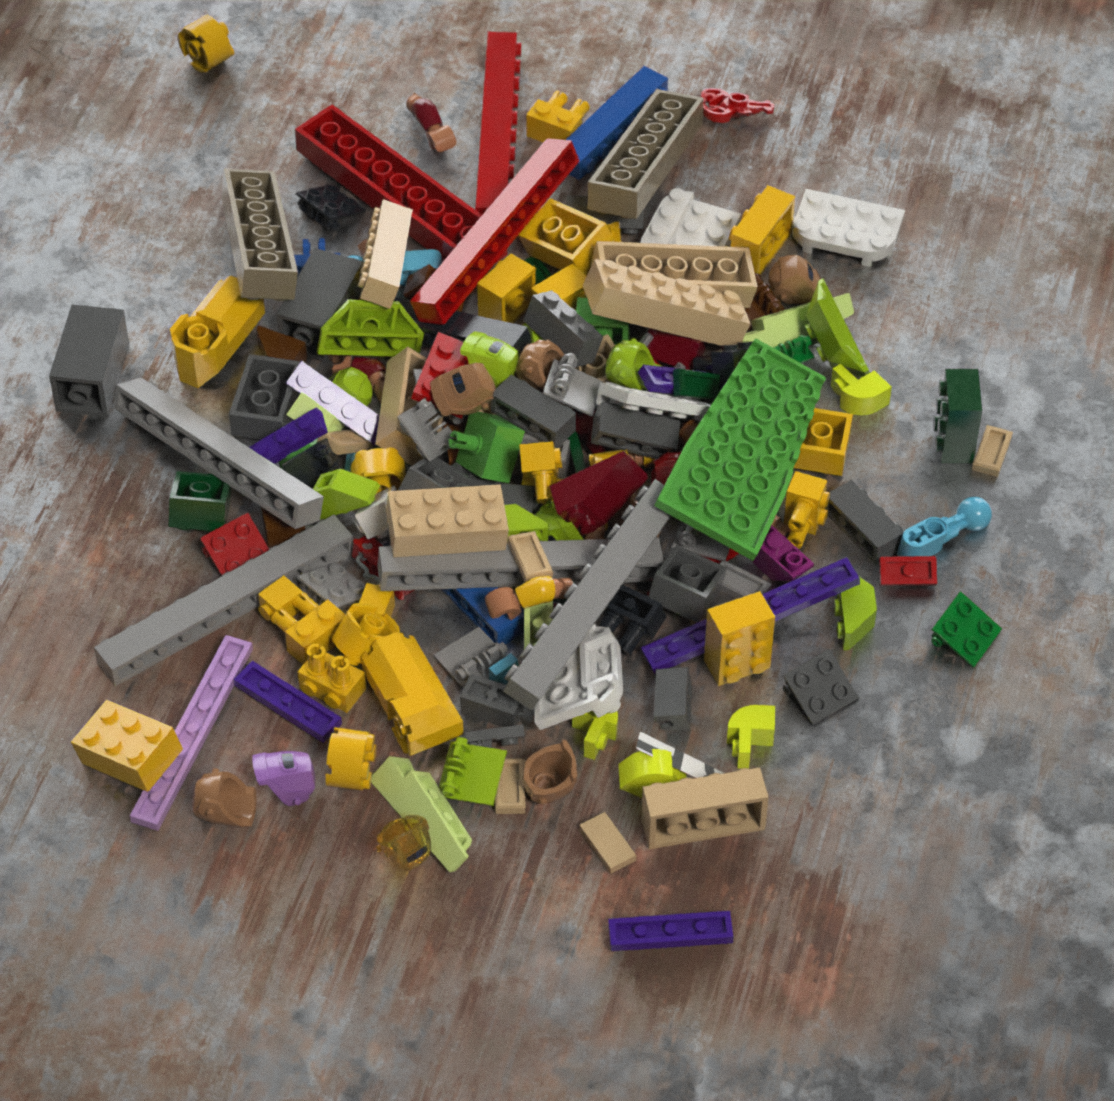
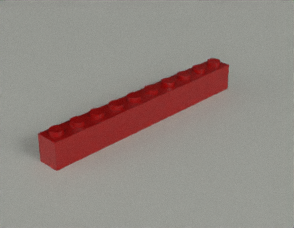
M488 31L475 206V210L482 215L510 183L509 179L514 178V164H510V161H515L516 147L511 146V144H516L517 129L512 127L517 126L518 111L513 110L514 108L518 109L519 93H515V91H519L520 76H516V74L521 72V59H517V57L522 55V42H517V32Z
M546 139L410 300L419 322L444 325L477 286V283L487 274L580 160L571 140Z

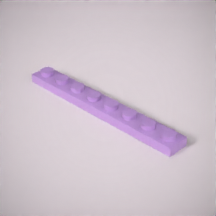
M225 635L175 730L183 750L150 791L146 792L143 790L130 814L131 823L159 830L234 687V678L242 671L253 650L251 642Z

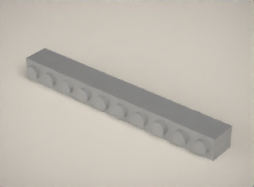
M140 377L116 384L113 407L115 410L294 529L320 521L324 496Z
M656 479L649 488L645 485L642 487L635 498L638 501L637 505L634 507L630 504L622 515L621 519L624 520L622 526L616 524L607 536L611 541L607 546L603 543L593 555V558L596 559L593 565L587 563L578 576L582 581L579 585L573 583L564 595L568 599L564 605L558 603L549 617L553 621L549 626L545 623L541 626L535 635V638L538 639L537 643L534 646L530 643L527 645L519 657L523 660L521 665L518 667L514 664L504 679L509 682L503 692L532 711L670 519V514L654 506L664 487Z
M335 515L317 522L311 528L302 533L295 534L291 539L280 545L273 546L264 554L255 559L248 560L244 565L231 572H226L217 580L208 585L201 586L197 591L188 596L177 599L170 606L159 612L152 613L148 618L127 627L112 638L103 640L94 647L97 664L116 687L259 607L258 594L283 575L292 583L298 585L301 583L297 579L298 575L335 562L337 563L350 556L353 548V535Z
M655 538L624 583L653 582L656 572L664 563L659 538ZM611 540L540 541V544L553 570L552 579L570 578L573 583L579 584L582 579L578 576L586 564L593 565L596 561L593 555L602 543L607 546ZM508 544L506 545V550L408 557H393L391 546L379 547L377 566L381 591L513 587L525 583Z

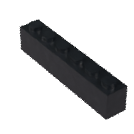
M397 297L394 299V301L400 302L423 331L422 346L432 348L438 332L464 342L471 333L476 331L511 345L518 351L520 358L525 346L532 343L527 326L455 311L444 325L419 322L410 300Z

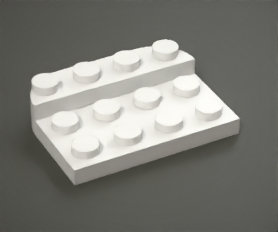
M675 188L661 201L641 238V243L727 247L731 241L729 240L730 231L733 226H738L740 223L741 213L693 200L694 192Z
M806 189L797 215L793 219L792 238L803 246L802 251L812 254L813 248L859 257L862 258V266H872L874 261L891 257L904 219L905 210Z
M600 382L595 409H598L602 402L613 403L626 409L636 411L641 409L645 413L657 416L665 415L680 421L681 424L682 419L693 420L694 418V420L701 421L711 404L699 400L674 397L673 394L655 393L627 388L616 383Z
M595 624L592 626L534 707L535 724L540 730L592 710L599 718L607 713H614L620 708V699L623 694L621 648L609 627L596 626Z

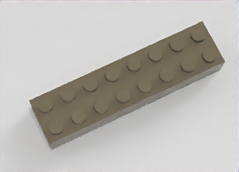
M656 89L588 181L587 209L597 211L600 214H613L625 219H637L702 126L704 98Z
M224 168L221 198L241 298L258 300L260 298L274 299L276 301L294 300L298 270L275 171Z

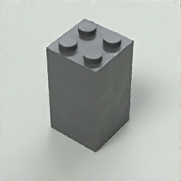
M313 249L297 277L295 299L283 301L276 314L278 332L306 342L307 357L326 363L330 362L328 355L317 353L321 327L347 300H358L360 298L362 288L358 287V283L361 277L360 272L363 261L329 251Z
M71 304L49 375L57 412L109 417L115 396L116 384L119 383L129 349L123 309Z

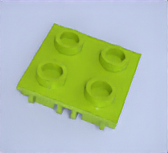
M457 737L456 741L450 742L439 784L441 792L447 799L493 806L507 750L467 744L468 740L466 738Z

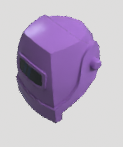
M280 751L252 755L253 769L259 785H268L275 795L287 806L300 805L309 799V795L315 789V771L307 753Z

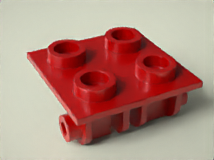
M249 513L200 538L204 545L202 548L203 554L206 558L211 557L221 576L244 565L248 560L255 559L269 551Z

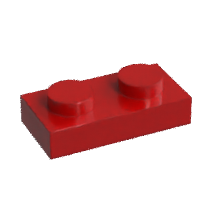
M936 556L880 557V586H936Z

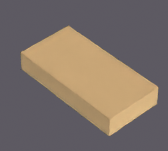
M987 425L975 456L972 470L998 477L1013 432Z
M352 430L328 432L317 440V442H320L327 438L332 451L337 455L368 450L371 444Z
M535 531L508 536L507 544L524 582L538 576H550L553 578V570Z
M505 759L496 794V814H525V789L523 788V766L525 759Z
M605 812L579 825V831L610 874L636 861V854Z

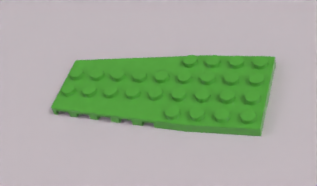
M754 339L683 447L654 506L753 561L786 495L794 472V465L800 455V448L807 435V428L812 420L813 411L819 400L820 391L826 377L766 343Z

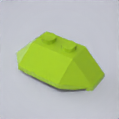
M824 279L819 280L806 314L809 324H806L805 327L811 339L817 338L820 347L816 349L822 362L828 360L831 368L842 364L851 374L864 377L870 371Z
M347 300L321 327L317 353L321 355L395 356L406 347H409L420 354L424 333L399 301H393L391 309L366 300Z

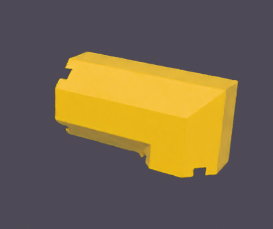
M230 275L224 281L223 279L219 280L190 317L188 314L181 315L170 328L173 356L181 382L199 388L217 375L264 316V299L250 300L241 298L236 277Z
M400 632L390 634L376 640L371 645L373 651L369 655L365 652L361 656L362 671L365 672V676L384 708L388 720L393 719L395 727L391 729L403 753H408L409 756H412L464 734L462 718L414 636L408 635V638H405L403 633Z

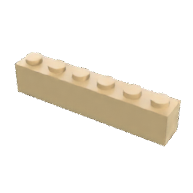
M384 199L380 208H374L368 231L369 236L365 246L364 262L360 272L361 277L358 283V287L362 288L361 299L391 309L400 285L412 209Z

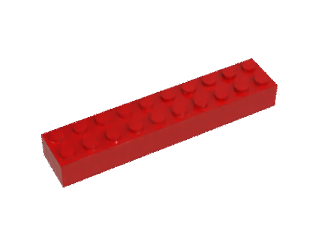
M333 104L295 128L297 151L373 209L375 207L380 208L383 199L412 209L408 235L426 249L439 251L443 261L482 216V214ZM508 248L496 263L508 255Z

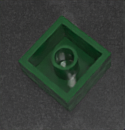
M176 471L169 497L168 527H174L179 530L197 529L210 533L225 525L231 505V486L213 474Z

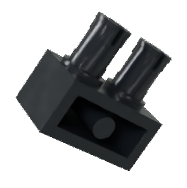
M753 341L722 345V350L712 351L710 356H696L693 360V367L695 371L720 374V384H725Z
M622 584L603 611L604 617L598 626L609 627L612 633L615 632L618 625L628 628L620 639L619 644L621 654L626 652L625 656L631 657L642 637L653 640L667 616L660 602Z

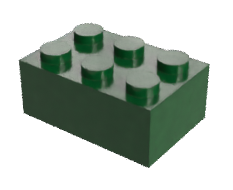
M945 369L944 380H939L938 386L941 398H936V414L938 415L933 417V431L938 432V436L935 437V452H940L941 463L973 464L983 411L978 369Z

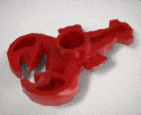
M707 88L701 92L700 96L704 98L703 115L707 119L718 123H726L731 118L751 116L760 112H765L766 114H773L774 104L771 101L759 102L749 100V96L743 93L735 92L729 94L721 89Z

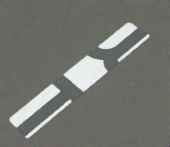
M642 732L639 733L636 749L652 757V749L670 751L672 767L688 775L700 778L713 773L724 774Z

